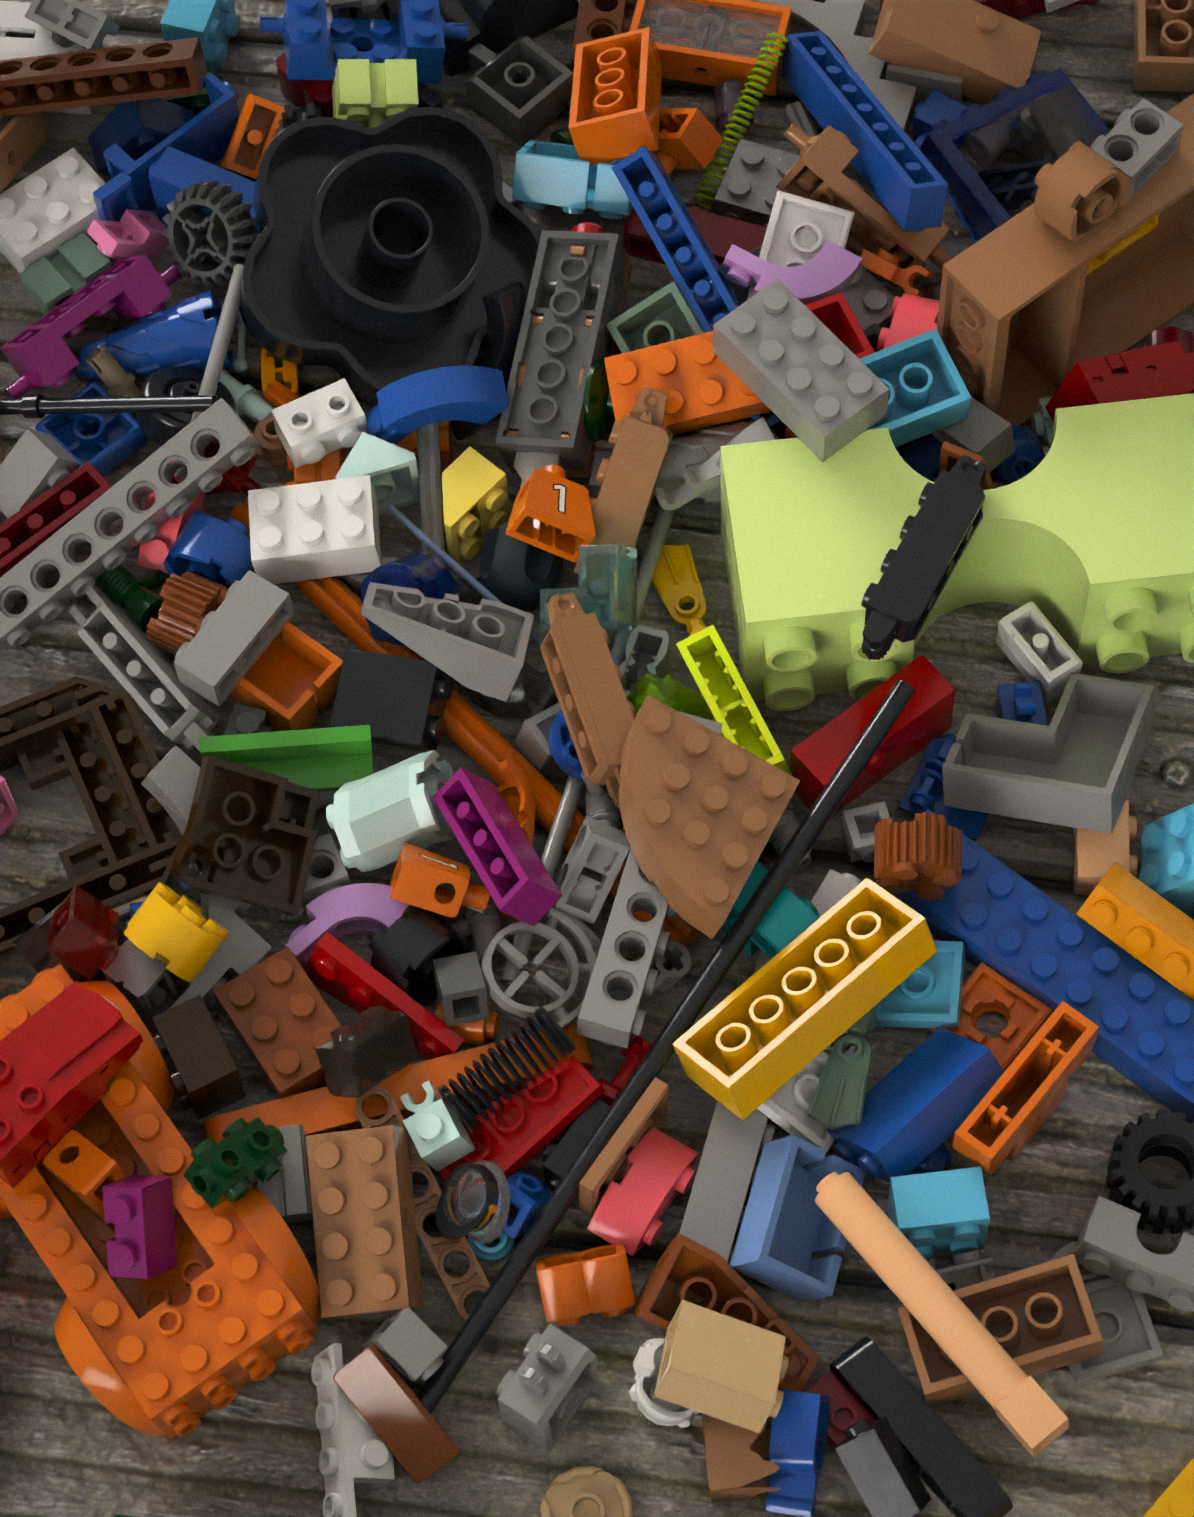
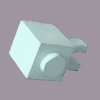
M428 1080L421 1084L426 1091V1099L423 1103L415 1104L413 1097L408 1093L400 1096L404 1106L414 1114L403 1120V1123L421 1159L438 1172L476 1149L455 1110L444 1100L439 1099V1093L434 1084Z

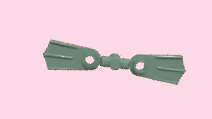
M874 1008L846 1031V1033L851 1034L840 1037L834 1043L809 1106L808 1116L821 1122L831 1130L862 1123L872 1049L869 1041L861 1035H865L866 1032L871 1031L877 1025L878 1018ZM849 1046L858 1047V1050L853 1055L843 1054L844 1050Z

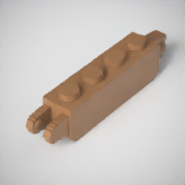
M645 386L631 412L628 411L623 421L615 420L608 441L615 444L611 459L603 458L595 481L601 483L602 486L597 499L590 497L596 536L576 562L573 573L581 575L576 589L578 592L575 595L582 609H593V606H596L597 602L600 601L599 598L602 597L601 594H603L606 584L613 586L623 581L624 576L627 575L654 494V488L657 485L673 437L668 424L664 423L668 393L653 387Z
M574 593L551 596L547 603L551 628L542 642L540 650L585 778L596 786L606 785L610 798H613L614 806H617L619 810L620 762L624 742L635 719V710L633 704L627 701L622 687L620 668L612 660L608 649L609 640L607 632L604 628H601L596 613L585 614Z

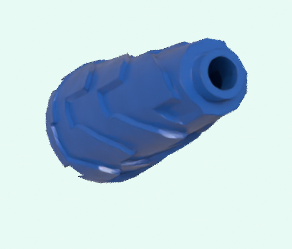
M213 290L200 293L177 303L171 308L132 323V326L113 332L102 340L81 347L80 355L75 356L80 363L76 366L79 377L81 379L87 378L90 383L92 381L102 382L92 367L86 363V359L104 345L108 347L109 352L125 372L131 371L136 379L142 377L147 379L154 372L168 367H188L205 372L222 312L217 296H214ZM233 349L227 351L222 370L234 367Z

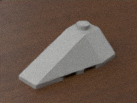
M369 583L361 608V615L466 688L477 691L484 696L507 702L523 667L534 620L533 614L494 600L481 599L480 604L477 605L459 602L458 595L445 593L443 599L425 597L421 591L414 588Z

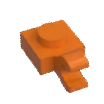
M881 248L876 255L864 249L860 256L863 258L861 266L901 286L908 294L923 296V293L913 286V280L916 276L923 275L929 279L933 277L931 271L920 265H913L906 269L898 267L901 259Z

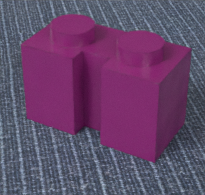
M132 1174L103 1186L105 1223L115 1224L116 1237L106 1241L109 1277L149 1279L178 1266L172 1176Z

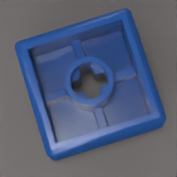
M92 381L72 398L112 396L97 381ZM130 413L49 414L35 425L36 431L50 434L80 463L77 468L88 461L102 477L148 442L147 436L139 427L137 419Z

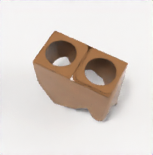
M701 1413L709 1493L712 1503L768 1496L769 1492L781 1490V1488L769 1487V1485L758 1481L780 1469L775 1462L767 1461L771 1429L766 1428L764 1424L760 1433Z

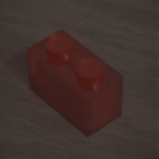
M76 885L50 917L47 951L88 979H91L99 968L103 971L107 970L119 953L117 948V940L120 936L118 931L119 914Z

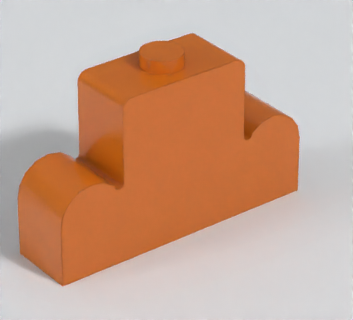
M1062 1001L956 1130L952 1145L953 1149L976 1166L981 1167L988 1175L995 1172L1005 1158L1013 1162L1062 1102L1069 1077L1078 1070L1095 1045L1099 1026Z

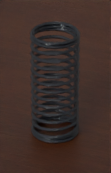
M539 1006V1009L534 1011L538 1022L533 1017L527 1016L526 1020L530 1028L523 1022L519 1023L522 1034L516 1029H511L514 1040L508 1035L503 1036L507 1047L500 1041H496L495 1045L499 1053L493 1048L488 1047V1054L492 1061L485 1054H480L481 1062L485 1068L478 1061L472 1060V1065L477 1074L471 1068L465 1066L464 1071L469 1080L461 1073H457L456 1077L461 1086L453 1079H449L448 1083L455 1095L445 1085H442V1088H438L440 1095L455 1110L462 1123L470 1132H474V1129L478 1130V1127H481V1123L461 1094L484 1120L489 1121V1117L469 1088L493 1114H497L496 1109L477 1082L501 1108L505 1106L483 1073L504 1097L512 1102V1097L490 1066L516 1095H520V1091L498 1060L509 1070L524 1089H528V1085L504 1051L534 1083H536V1079L520 1059L512 1045L540 1076H543L544 1073L528 1053L520 1039L544 1066L551 1070L550 1064L538 1050L527 1032L539 1043L556 1064H559L558 1058L546 1044L535 1026L548 1038L563 1057H567L566 1052L572 1054V1051H575L572 1041L545 1008Z

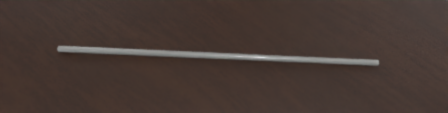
M697 430L686 432L683 436L697 434ZM659 506L610 652L614 664H617L618 667L626 659V643L631 632L637 626L675 510H665ZM570 775L541 857V861L552 879L584 786V781L575 779ZM516 934L512 945L527 957L534 934ZM508 959L500 980L501 984L507 987L522 972V969L517 968Z

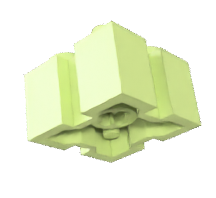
M338 59L336 77H334L332 85L333 118L344 119L364 127L373 128L400 112L417 108L416 59H385L384 63H370L369 59Z

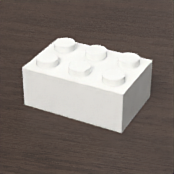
M71 148L0 194V252L19 273L26 270L34 261L41 260L44 257L50 261L57 256V250L63 242L75 238L82 232L93 243L96 242L87 233V230L94 219L100 220L93 192L103 186L105 182L74 148Z
M370 475L248 490L251 562L255 573L273 584L382 571L378 500Z

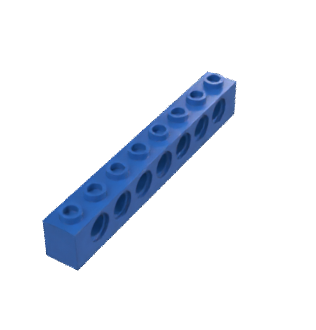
M643 146L611 168L704 333L713 331V325L740 306L741 303L660 160L646 146ZM773 412L752 416L754 422L764 417L780 439L785 437V430L788 427Z

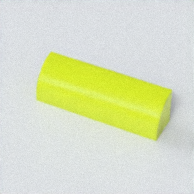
M714 625L676 643L716 722L723 723L721 731L724 737L793 776Z

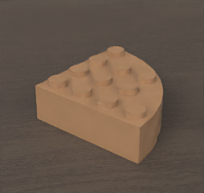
M647 695L626 737L620 762L619 807L626 838L640 869L649 882L653 881L660 892L668 899L667 904L684 921L713 939L728 917L800 780Z

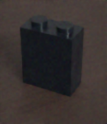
M345 649L329 728L370 725L371 742L423 751H436L437 744L442 740L445 732L443 715L446 701L451 698L453 693V678L429 661Z

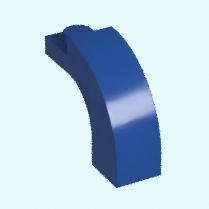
M449 366L430 369L401 378L376 393L378 405L366 413L367 428L370 435L395 445L412 431L435 422L460 420L485 425L509 407L502 370L481 366Z

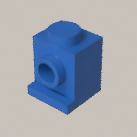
M518 1171L506 1179L504 1177L497 1179L499 1199L497 1211L491 1221L492 1224L513 1240L526 1233L551 1196V1193L548 1192L546 1185L541 1180L526 1175L522 1171ZM506 1206H509L513 1210H515L518 1213V1215L514 1219L512 1216H510L502 1209Z

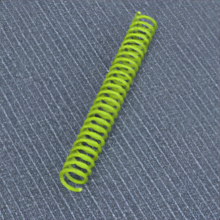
M774 31L767 34L768 40L763 42L765 47L760 49L761 54L757 56L758 61L754 62L755 68L751 69L752 75L747 77L749 82L744 84L746 89L741 90L742 96L738 97L739 103L735 104L736 110L731 112L733 117L728 118L730 124L725 125L727 131L722 132L723 141L729 142L734 146H738L739 142L730 139L725 134L732 135L738 139H744V137L739 133L733 132L729 127L746 133L747 129L736 125L732 120L739 121L746 126L751 125L749 121L739 118L735 113L742 114L749 119L754 118L752 114L742 111L738 106L745 107L752 112L757 111L755 107L744 103L741 99L748 100L755 105L760 104L757 99L747 96L744 92L751 93L758 98L763 97L762 93L752 90L748 85L754 86L761 91L767 90L765 86L755 83L751 78L765 84L770 83L768 79L758 76L754 71L768 77L773 76L771 72L761 69L757 64L771 70H776L774 65L764 62L761 57L767 58L774 63H779L776 57L767 55L764 50L770 51L777 56L783 55L779 50L769 47L767 43L773 44L780 49H786L784 44L772 40L770 36L776 37L783 42H789L787 37ZM721 142L716 150L714 159L710 163L711 166L706 167L707 173L702 174L704 180L699 181L701 187L696 188L698 194L693 195L694 200L699 205L709 210L712 209L711 205L703 203L697 197L704 198L712 203L714 202V198L703 194L700 190L707 191L713 195L717 193V191L706 187L703 183L710 184L719 189L720 184L711 181L706 176L713 177L722 182L723 177L714 174L709 169L717 170L725 175L727 170L717 167L713 162L728 167L730 163L719 159L716 155L723 156L728 160H731L733 156L722 152L719 148L726 149L731 153H735L736 149L725 145L723 142Z

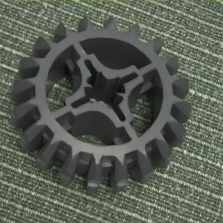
M214 180L190 184L189 187L176 193V199L167 204L170 213H167L162 219L168 225V229H165L161 234L169 238L170 244L164 250L173 252L174 259L171 265H181V277H192L193 285L204 284L206 288L212 289L221 286L227 287L231 280L234 265H244L252 244L260 235V233L255 231V225L260 219L251 217L250 210L253 204H243V192H232L231 184H219L218 181ZM206 206L212 209L213 212L206 213L201 208ZM211 256H218L223 262H216L211 258Z

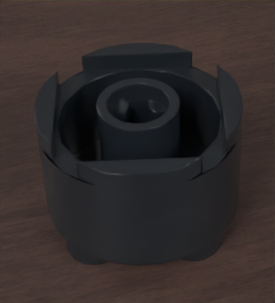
M409 905L404 910L402 916L388 929L383 928L376 932L369 943V948L373 951L371 966L416 1002L419 1001L424 1006L438 999L433 960L470 953L469 942L435 912Z

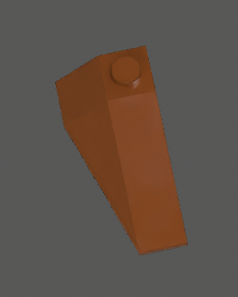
M678 1233L652 1268L635 1301L636 1305L632 1307L635 1314L667 1331L681 1301L685 1300L786 1336L783 1356L789 1358V1363L784 1379L778 1384V1388L781 1390L803 1392L820 1357L719 1253Z

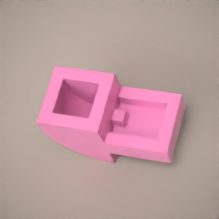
M126 209L120 221L94 219L87 230V233L98 243L97 248L106 256L116 258L118 261L123 257L146 255L150 262H152L170 244L169 238L161 234L168 227L152 211Z

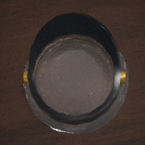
M480 1160L475 1163L462 1164L450 1174L436 1209V1224L441 1235L448 1239H458L468 1235L475 1241L489 1243L501 1234L510 1209L509 1184L503 1170L492 1161Z

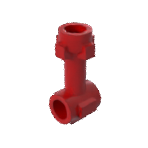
M635 1037L632 1043L628 1045V1048L622 1049V1055L626 1057V1060L613 1080L609 1082L600 1078L597 1081L605 1090L598 1097L600 1100L610 1106L612 1105L652 1044L641 1037Z

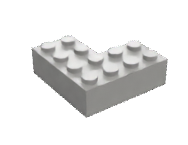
M1071 673L1049 726L966 713L956 735V743L952 744L942 767L944 806L1112 834L1155 724L1154 685Z

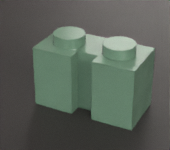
M82 232L75 238L63 242L57 250L56 257L50 261L46 257L34 261L26 270L20 273L26 296L45 315L112 265L111 261L97 248L92 240Z

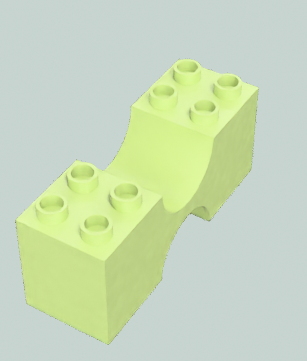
M1194 393L1057 408L1055 410L1050 449L1047 455L1034 470L1023 478L1006 486L983 490L985 494L982 509L983 518L917 638L908 642H901L895 639L890 650L887 651V655H884V658H880V660H869L862 653L866 608L861 606L862 599L870 583L878 584L883 575L881 573V566L888 551L891 548L897 550L902 541L899 538L900 532L909 515L915 517L921 508L918 502L925 485L928 482L933 484L935 482L921 476L903 460L892 442L888 427L866 430L824 462L798 437L720 446L721 536L741 675L754 702L765 701L766 705L773 710L791 711L811 704L815 699V695L849 691L851 698L859 701L913 661L914 649L920 637L936 620L959 607L984 602L1006 603L1021 607L1033 601L1082 660V665L1099 663L1101 670L1108 673L1131 672L1143 667L1150 657L1182 654L1186 662L1194 664Z

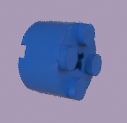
M194 510L170 548L164 561L165 568L170 575L174 573L182 577V574L188 571L229 589L235 581H241L249 570H254L251 562L250 539L246 536L248 529L236 519L227 518L224 522L209 516L205 512Z

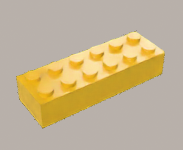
M869 878L864 879L672 1043L687 1077L741 1120H744L937 952L925 917Z

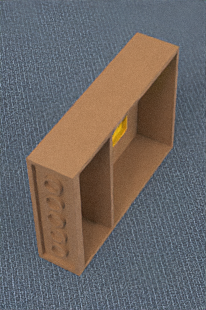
M1194 94L1166 112L1184 124L1179 150L1127 202L1125 208L1118 204L1111 215L1117 221L1097 241L1089 245H1082L1078 241L1076 243L1070 241L1034 213L1033 203L943 264L937 331L971 397L1010 424L1024 426L1031 421V414L1037 412L1039 398L1053 396L1077 361L1132 350L1149 338L1153 330L1165 327L1194 306Z

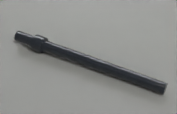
M26 394L22 399H0V415H23L26 419L44 418L46 414L204 412L218 401V397L216 395L45 398L42 394Z

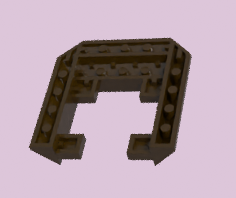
M75 676L0 707V772L21 764L32 791L71 775L97 835L93 839L58 853L69 878L68 882L0 909V955L15 950L13 942L80 887L104 913L150 894L159 881L168 885L172 876V862L176 845L182 838V834L164 807L141 785V782L159 763V760L128 693Z

